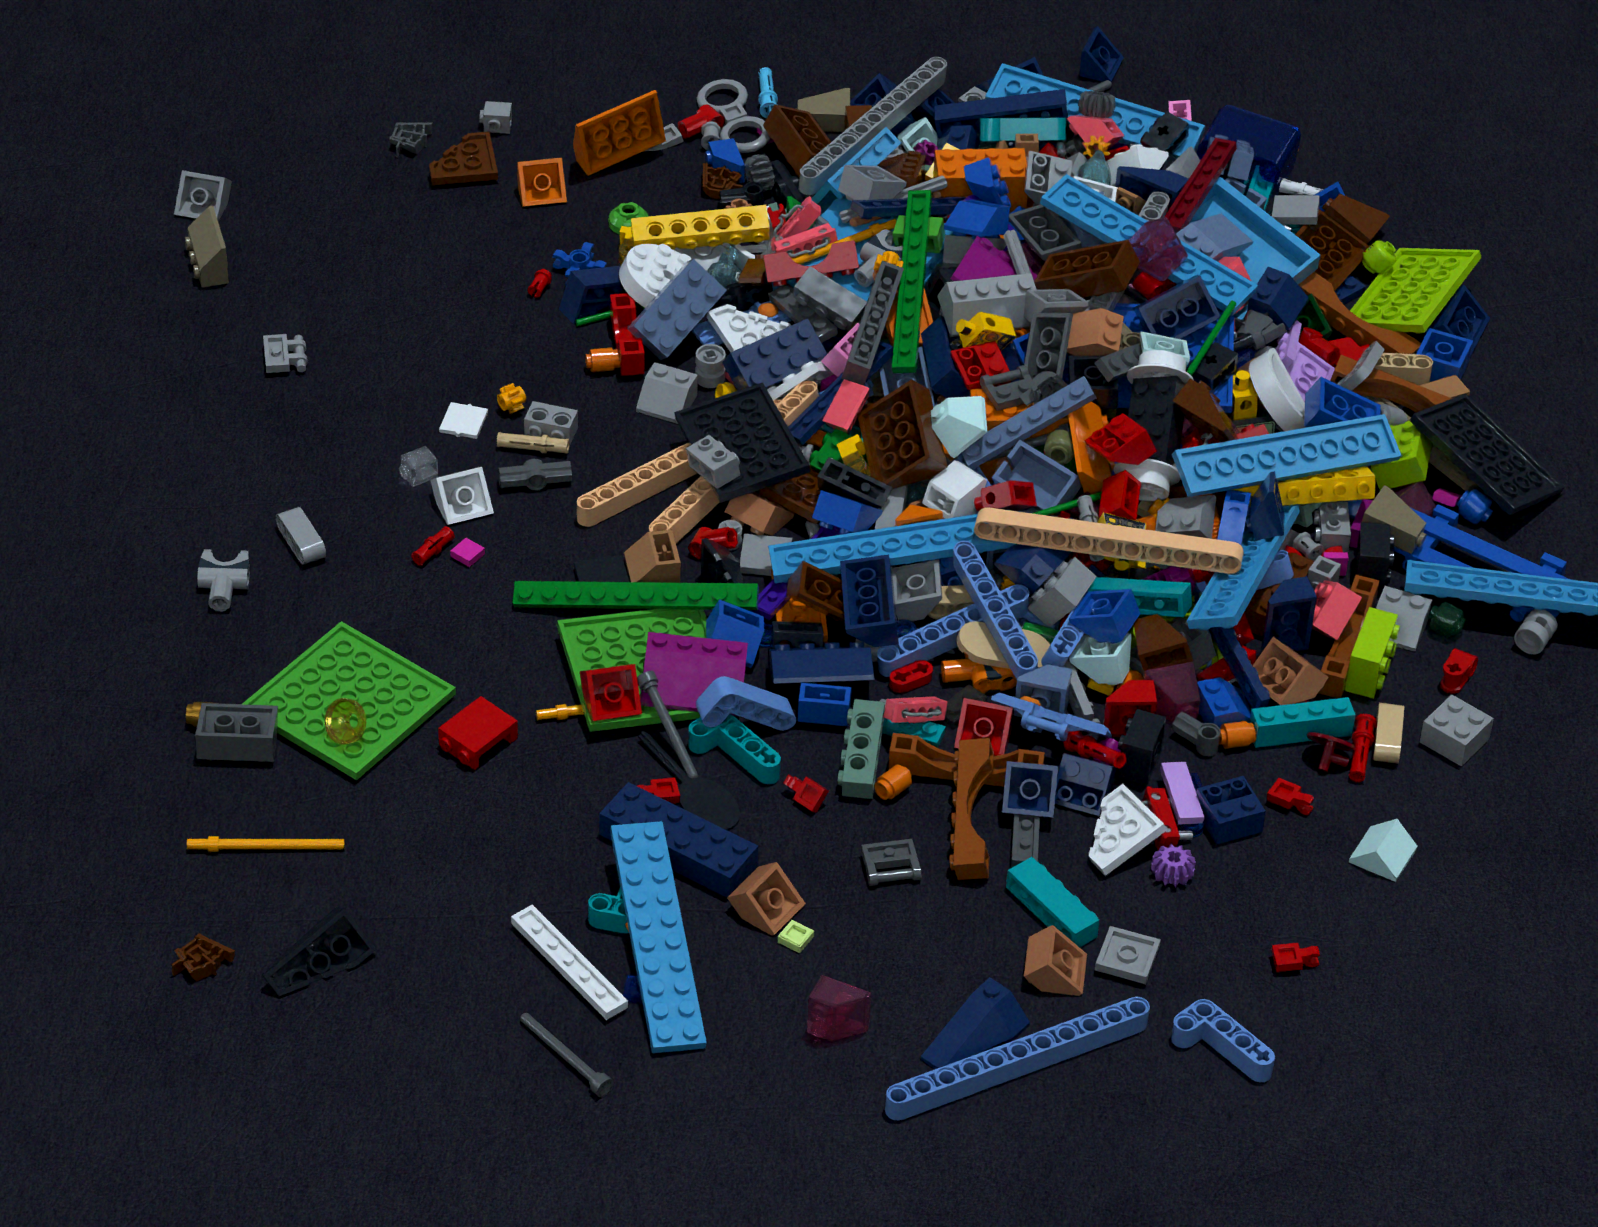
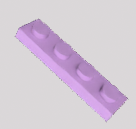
M1296 320L1291 330H1286V333L1281 335L1276 342L1278 346L1275 350L1286 369L1293 363L1302 325L1298 320Z

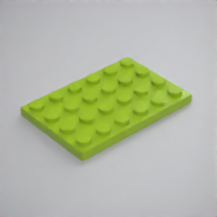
M1399 248L1395 253V263L1386 271L1377 275L1350 311L1362 320L1380 328L1398 332L1425 333L1481 259L1480 250Z

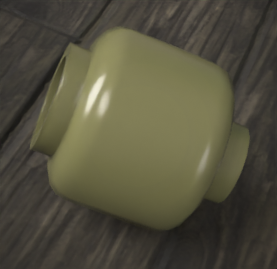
M1066 430L1051 432L1045 442L1044 455L1060 465L1069 463L1074 457L1071 433Z

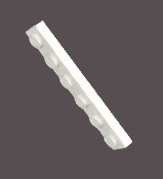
M533 905L511 916V924L606 1020L628 1008V1000Z

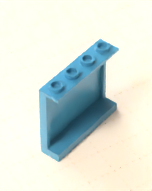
M885 127L845 165L878 166L901 142ZM844 166L829 178L812 197V201L821 206V214L831 206L835 199L841 200L845 196V194L838 191Z

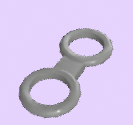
M730 79L712 81L698 92L696 100L699 108L708 104L724 118L726 125L721 130L720 139H730V134L739 127L753 126L762 131L761 136L750 143H736L740 153H750L763 148L769 142L770 137L763 127L765 121L758 117L747 116L743 108L748 98L746 88L740 82ZM720 89H730L739 94L734 102L724 106H715L706 101L710 93Z

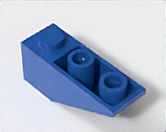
M1227 490L1217 540L1236 542L1242 546L1251 493Z

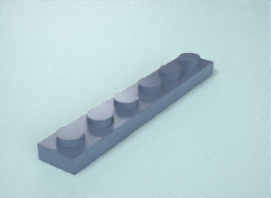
M1083 376L987 431L985 435L961 453L968 467L974 469L1016 445L1019 439L1021 441L1025 440L1096 399V396L1089 382Z

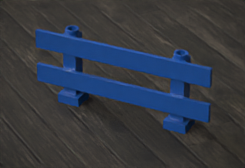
M1439 504L1434 508L1432 517L1411 508L1426 522L1424 533L1427 536L1421 547L1417 546L1412 554L1395 546L1391 549L1405 556L1402 563L1404 570L1407 568V560L1473 568L1434 550L1438 543L1443 541L1512 573L1568 579L1564 577L1566 561L1546 552L1540 559V565L1457 529L1459 513ZM1529 606L1513 607L1510 616L1513 620L1521 622L1535 608ZM1544 609L1550 612L1555 619L1560 613L1558 610Z

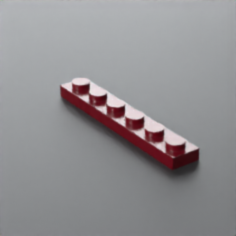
M1220 138L1214 139L1161 221L1160 228L1162 230L1176 234L1190 223L1236 151L1237 145L1235 141Z

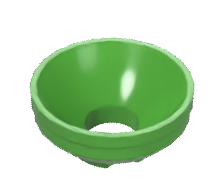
M621 203L610 212L608 224L613 232L620 235L621 226L631 227V218L648 217V213L636 203ZM624 211H633V213H625Z

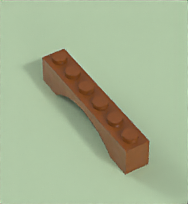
M1313 272L1298 284L1307 296L1311 293L1314 295L1329 325L1346 337L1352 338L1358 345H1371L1377 341L1385 349L1383 353H1417L1421 342L1405 332L1380 328L1357 317L1339 300L1332 283L1317 273Z
M1341 355L1330 381L1337 384L1353 370L1358 361ZM1373 368L1369 376L1352 390V392L1361 396L1388 399L1416 413L1452 399L1376 368Z
M1355 575L1350 590L1361 596L1362 599L1338 640H1334L1330 652L1326 655L1321 672L1329 678L1318 694L1342 698L1346 687L1350 657L1368 609L1375 606L1379 580Z
M893 733L888 770L898 764L906 767L911 775L954 780V771H958V766L955 763V754L941 750L927 743L919 736ZM1018 749L1008 754L994 756L993 774L984 784L1004 787L1007 761L1044 765L1045 752Z
M990 738L959 740V751H955V763L958 766V771H954V784L957 787V792H953V805L956 807V813H952V826L955 828V833L951 834V847L954 849V855H950V868L955 870L958 880L989 878L990 856L985 841L976 833L972 826L971 814L979 790L993 774L994 751Z

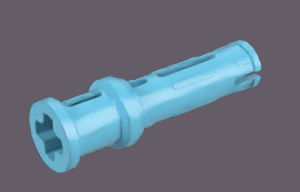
M764 67L758 72L761 91L758 100L760 114L767 118L775 104L778 105V97L773 90L772 70Z

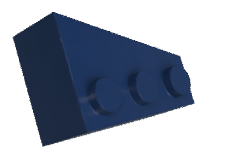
M621 266L570 271L559 310L575 324V320L589 314L591 316L596 315L598 310L605 307L610 309V294L627 293L619 278Z

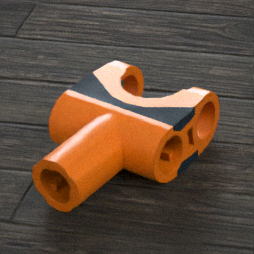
M965 652L966 659L941 661V675L944 683L971 680L974 690L980 694L1009 690L1017 684V679L1011 669L973 662ZM1007 677H1014L1010 681H1003Z

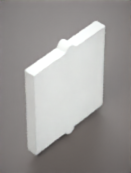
M451 402L439 432L456 435V437L463 436L477 439L488 414V409L475 407L471 404L464 405Z

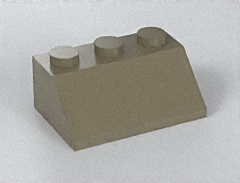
M209 206L188 227V237H185L187 251L191 250L189 251L191 265H194V277L200 280L201 287L229 283L226 246L214 207Z

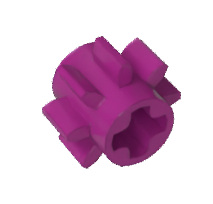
M924 140L922 143L918 142L913 147L915 151L921 152V155H926L925 165L930 166L933 164L935 150H938L934 143Z

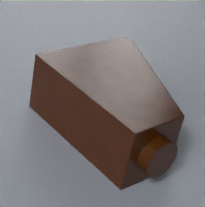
M1340 193L1334 200L1329 198L1322 206L1325 214L1366 244L1370 242L1390 217L1385 212Z
M1154 614L1135 621L1134 629L1138 656L1145 674L1193 661L1187 639L1161 616Z

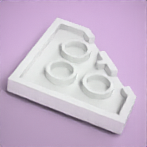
M729 304L707 312V319L730 352L792 326L784 321L777 323L767 320L768 316L750 311L748 314L738 311L735 306Z
M811 361L801 367V372L796 375L794 373L788 375L782 380L783 383L778 387L772 386L767 391L773 400H779L780 398L782 400L799 383L810 380L814 381L819 387L821 380L834 373L822 362L814 363Z
M1122 784L1102 799V812L1100 819H1097L1094 831L1095 841L1093 847H1090L1089 858L1106 876L1167 831L1164 823Z

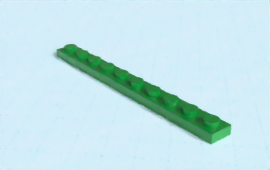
M931 190L908 191L902 261L904 262L902 268L904 270L899 284L892 359L893 373H916L932 204Z
M515 581L513 606L520 608L713 610L720 599L746 610H758L759 585L755 583Z

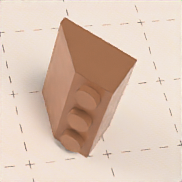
M1272 637L1252 666L1258 671L1259 679L1263 686L1268 689L1270 698L1279 705L1295 704L1315 698L1329 678L1275 637Z

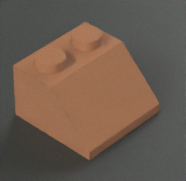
M1104 308L1072 313L1073 318L1067 353L1074 356H1106L1119 351L1124 316Z
M756 492L733 498L729 501L725 513L732 516L730 520L737 521L742 526L745 523L750 525V531L757 535L765 533L773 536L795 515V513L788 511L777 503L769 501L766 497Z
M777 862L757 867L727 897L743 920L771 936L775 935L806 904Z
M1051 925L1029 937L1024 977L1040 991L1079 996L1083 994L1087 953L1054 925Z

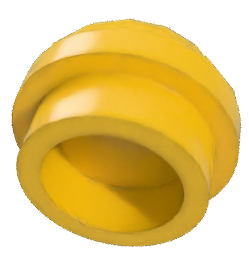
M720 383L715 390V398L735 392L737 389L732 383Z

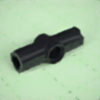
M779 160L771 161L775 176L774 192L778 200L783 199L787 205V196H792L802 204L806 196L799 191V178L792 176L784 163H781Z

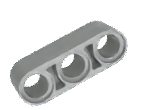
M300 507L276 514V522L281 534L302 565L326 557V549L322 539Z

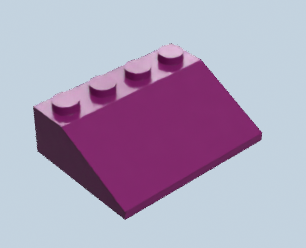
M977 236L950 279L953 281L1017 275L1008 252L998 250L991 241ZM1030 268L1033 280L1035 281L1037 275Z
M648 632L643 673L651 670L655 672L658 678L657 690L666 709L698 712L696 707L697 699L715 679L726 676L744 682L748 643ZM641 690V706L654 707L648 693Z

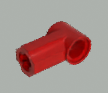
M706 104L701 106L695 115L679 121L678 129L682 137L687 139L701 133L702 125L707 122H716L721 128L724 124V118L714 108Z
M1304 327L1298 342L1333 366L1340 358V348L1323 339V335L1320 332Z
M701 527L689 544L688 550L692 556L701 559V542L704 538H708L728 549L735 548L738 544L737 532L734 528L729 527L714 530Z

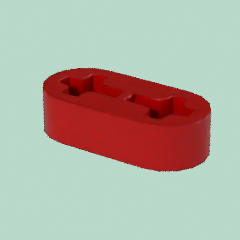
M919 660L893 670L890 673L889 679L890 689L896 693H905L928 684L933 676L932 664L925 660Z

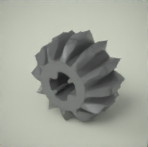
M1084 91L1081 93L1078 101V111L1090 117L1109 118L1115 110V97L1104 92Z
M764 154L753 155L747 158L744 164L747 182L761 183L764 192L772 189L775 183V176L769 158Z

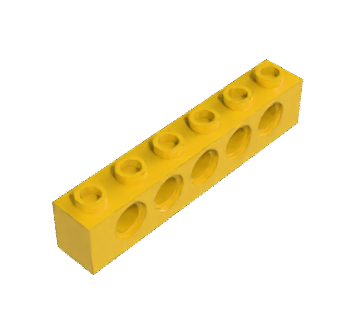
M766 205L631 218L633 247L641 244H665L672 250L675 248L694 249L704 246L716 247L723 245V243L737 245L744 242L769 240L770 227Z
M1367 466L1277 482L1283 505L1375 498V475ZM1260 485L1233 490L1249 492L1252 498Z

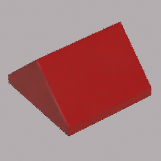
M963 698L954 748H959V740L990 738L994 755L1005 754L1011 735L1013 707Z

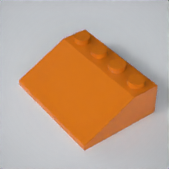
M656 90L576 124L573 141L575 157L588 176L666 142Z
M1089 402L1068 414L1077 473L1084 494L1088 496L1102 492L1103 480L1113 476L1112 471L1115 466V462L1104 458L1084 441L1093 432L1109 423L1107 415H1102L1100 406ZM1101 499L1094 501L1093 505L1100 504Z

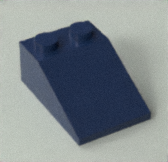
M1119 166L1117 168L1115 187H1121L1146 201L1153 192H1163L1170 198L1169 210L1189 178L1169 170Z

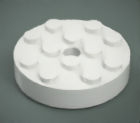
M665 244L637 245L630 249L619 269L621 284L638 304L646 308L681 267L691 260V257L672 250Z

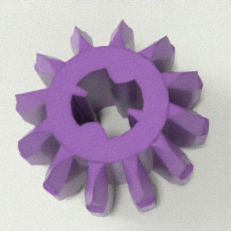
M1172 844L1168 848L1161 846L1152 858V874L1155 875L1156 881H1163L1165 886L1169 883L1173 884L1175 888L1178 883L1186 885L1187 881L1192 879L1194 875L1195 857L1192 856L1191 850H1183L1182 845L1178 848Z

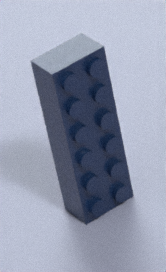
M629 782L599 813V835L611 841V825L662 821L672 871L726 898L758 867V845Z

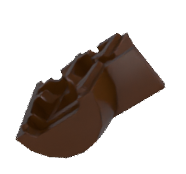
M703 163V190L709 197L720 199V190L743 188V185H738L742 177L740 173L731 172L725 166L714 169L713 167H708V163Z
M197 934L191 942L180 949L174 950L179 960L171 964L172 974L176 976L186 969L195 981L212 974L216 976V971L224 959L230 962L234 960L235 950L201 934Z

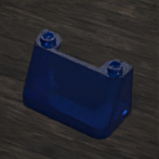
M1226 105L1216 114L1196 153L1198 158L1202 159L1206 153L1210 137L1215 138L1216 134L1226 136L1230 141L1237 142V140L1249 142L1250 147H1253L1254 151L1253 159L1260 161V176L1268 182L1278 184L1294 169L1301 133L1294 125L1232 105Z

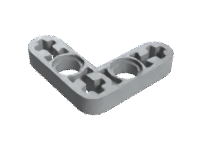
M1377 341L1373 342L1363 352L1353 370L1337 384L1352 391L1369 376L1385 349Z

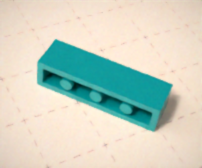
M1096 577L1087 592L1132 589L1140 614L1142 615L1158 614L1159 616L1184 617L1192 607L1191 583Z
M1349 697L1251 709L1250 723H1253L1256 729L1255 748L1312 741L1307 738L1308 732L1321 733L1336 738L1352 736L1355 721V712Z
M1030 857L1008 870L1006 888L1047 927L1054 925L1078 947L1097 938L1099 927L1097 915L1089 911L1077 896L1072 895L1060 880H1056L1043 864H1039L1033 857Z

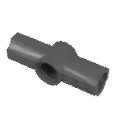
M530 459L522 466L498 468L500 488L527 486L531 490H541L549 483L572 481L570 461L543 463L539 459Z

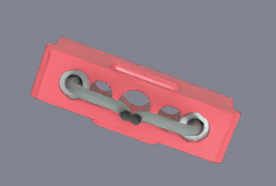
M810 196L801 205H795L787 214H781L778 217L780 223L773 231L774 237L771 240L772 251H775L773 242H776V238H779V236H782L784 239L807 231L814 221L819 223L820 226L829 223L820 216L821 206L812 201ZM792 214V216H791V217L787 220V222L783 225V223H784L783 218H787V217H789V216Z
M819 223L813 224L812 229L784 239L782 236H779V238H776V242L773 243L776 253L786 251L790 258H794L806 253L809 255L814 254L816 249L838 241L835 228H832L829 223L821 226Z
M937 697L881 699L879 701L885 702L883 717L894 723H926L927 721L945 720L948 701Z

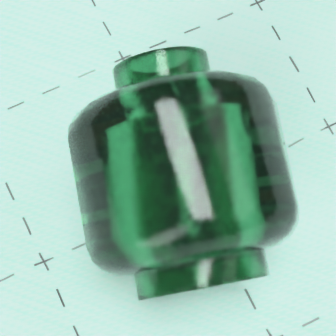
M1448 602L1441 603L1439 607L1434 605L1428 615V618L1431 619L1430 628L1446 638H1450L1453 635L1458 636L1466 622V619L1463 618L1464 612Z

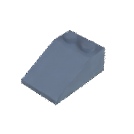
M1223 214L1192 222L1174 234V237L1216 261L1223 257H1235L1253 244V241Z

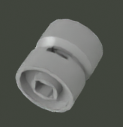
M705 344L696 350L695 374L698 375V384L700 386L716 388L718 384L724 383L725 367L722 362L726 358V353L722 347L715 344Z
M1533 609L1515 633L1514 640L1516 645L1528 654L1540 653L1557 630V620L1546 610Z

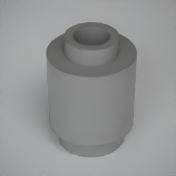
M1380 404V415H1386L1389 425L1404 424L1408 420L1407 415L1402 409L1387 404Z

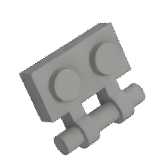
M286 334L263 336L266 373L289 372V365H295L298 372L306 370V365L308 364L307 355L304 353L306 351V343L301 335H296L294 340H287Z

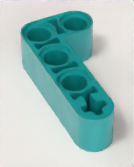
M980 118V141H1015L1016 134H1038V140H1066V118Z
M731 713L716 727L704 726L701 717L689 725L688 746L692 752L703 754L719 746L760 782L774 784L779 781L781 769L780 755Z
M621 887L617 896L598 893L589 898L588 921L592 927L619 933H629L625 927L627 918Z

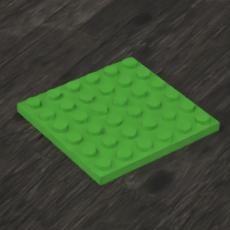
M652 609L557 620L559 636L590 732L662 722L655 707L641 706L642 714L592 721L583 698L580 671L635 664L638 677L644 671L648 632L706 638L707 618L704 610ZM667 709L673 722L700 718L699 712Z
M341 621L242 704L278 706V734L358 780L455 696L456 687Z

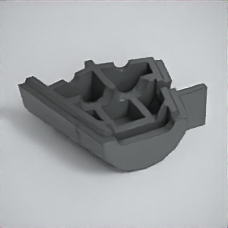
M396 123L394 132L389 138L390 143L396 146V158H399L402 149L418 154L423 147H427V134H432L433 123Z
M1249 310L1243 320L1234 317L1237 338L1250 333L1255 342L1253 348L1256 350L1285 334L1284 323L1278 326L1275 325L1267 312L1264 314Z
M1045 371L1033 379L1032 387L1021 394L1019 398L1026 406L1031 403L1033 406L1068 384L1054 372Z

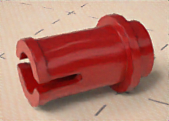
M546 269L536 271L535 279L527 289L531 296L537 290L534 297H540L546 285L551 283L552 275Z

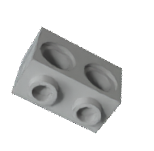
M532 401L524 418V435L539 437L548 435L550 438H567L571 444L578 429V410Z

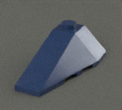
M1015 544L1009 547L994 565L1014 584L1026 586L1029 590V597H1031L1072 552Z
M989 977L965 1001L921 1055L920 1060L932 1068L938 1069L980 1052L990 1050L993 1046L1002 1042L1006 1044L1013 1041L1030 1025V1021L1012 992Z

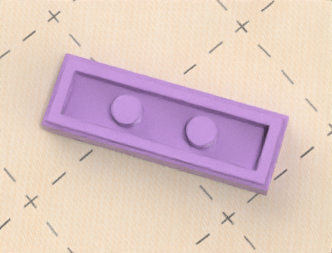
M1186 762L1161 763L1160 772L1177 823H1203L1204 814Z

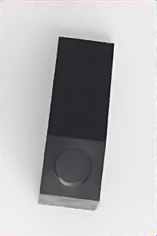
M828 457L817 476L819 489L882 509L893 490V487Z

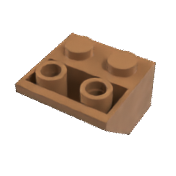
M672 529L647 532L624 552L630 582L680 583L681 562Z

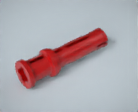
M1359 714L1355 717L1354 721L1356 731L1352 734V741L1356 746V751L1353 752L1349 778L1354 782H1362L1365 779L1369 747L1374 743L1375 739L1373 730L1377 726V720L1370 714Z
M1080 731L1069 732L1067 740L1063 742L1067 751L1077 752L1081 757H1093L1116 768H1122L1126 763V755L1124 753L1097 743L1094 737L1090 735L1083 736Z

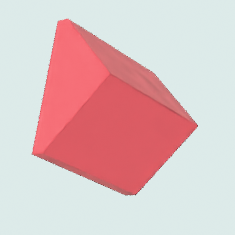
M844 379L822 421L833 429L837 428L849 435L858 418L857 414L861 412L869 397L870 388Z

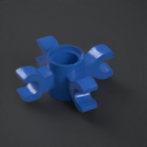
M588 242L583 244L582 249L574 250L570 255H567L562 250H556L552 255L553 258H557L553 263V267L557 269L568 268L565 273V277L568 278L570 271L606 267L607 263L600 260L596 262L591 261L594 253L591 252L594 244Z

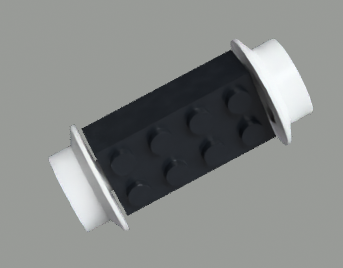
M1146 351L1139 356L1138 365L1130 368L1127 372V379L1132 384L1128 417L1147 430L1157 452L1139 465L1117 462L1114 466V473L1117 474L1127 470L1141 482L1139 500L1155 501L1157 498L1161 500L1166 499L1169 496L1170 486L1177 484L1181 480L1177 468L1173 466L1175 462L1172 453L1180 449L1184 415L1174 404L1173 399L1189 379L1193 380V377L1186 372V360L1182 356L1169 351Z

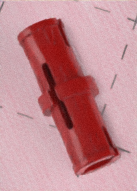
M444 526L433 537L430 536L425 539L424 544L411 554L412 560L417 565H423L434 554L438 555L442 551V547L454 539V532L449 527ZM435 542H438L433 548H431L430 550L428 549Z

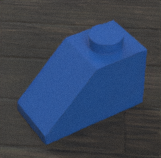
M734 138L708 142V151H705L706 163L710 164L714 169L725 166L731 172L740 173L742 177L739 183H744L745 165Z

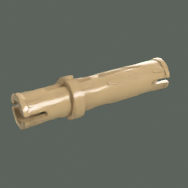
M499 432L497 435V447L539 450L541 453L546 454L547 451L565 454L569 452L570 441L567 438H550L548 435L539 437Z

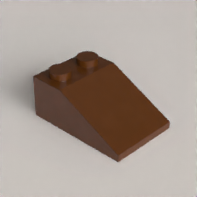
M1189 379L1173 399L1174 404L1190 424L1205 433H1211L1220 442L1237 440L1238 437L1225 411L1219 405L1220 399L1210 393L1212 389L1202 381L1197 383Z

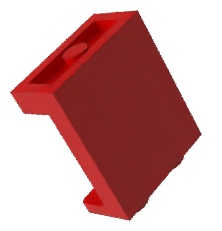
M480 696L438 728L439 746L445 752H449L458 758L461 763L475 770L479 767V757L499 741L505 739L512 743L518 738V721Z

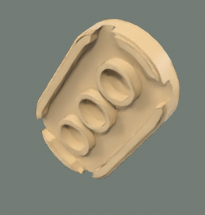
M968 622L961 627L956 639L957 646L962 653L965 652L969 655L968 658L983 665L1010 669L985 622ZM1022 629L1037 656L1038 668L1042 667L1041 659L1050 644L1041 635Z

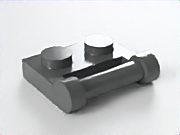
M1025 365L1018 366L1016 370L993 376H980V385L997 411L1024 404L1019 396L1032 387L1033 381ZM1015 379H1019V381H1016V382H1012V383H1008V384H1004V385H1000V386H996V387L993 386V385H996V384H1000V383L1012 381V380H1015Z
M912 839L861 845V854L869 886H877L880 882L896 880H921V868ZM910 866L909 869L892 870L884 872L876 871L877 869Z

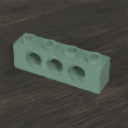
M854 699L853 709H848L847 724L851 725L850 729H845L844 744L847 745V750H842L841 765H844V771L839 770L838 786H842V796L873 799L885 719L883 717L885 702Z

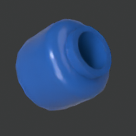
M1477 489L1466 490L1456 504L1459 507V515L1474 525L1478 524L1481 520L1486 522L1493 513V510L1490 509L1492 500Z

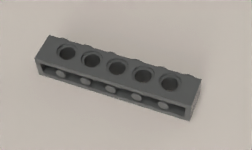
M882 260L841 379L861 385L865 384L904 268Z

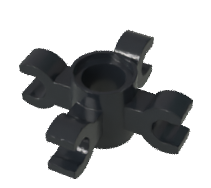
M738 282L725 286L727 291L713 307H719L722 303H726V305L735 306L736 310H743L749 307L748 302L752 304L759 302L761 304L765 301V298H758L755 293H760L763 287L755 286L751 290H747L746 285Z

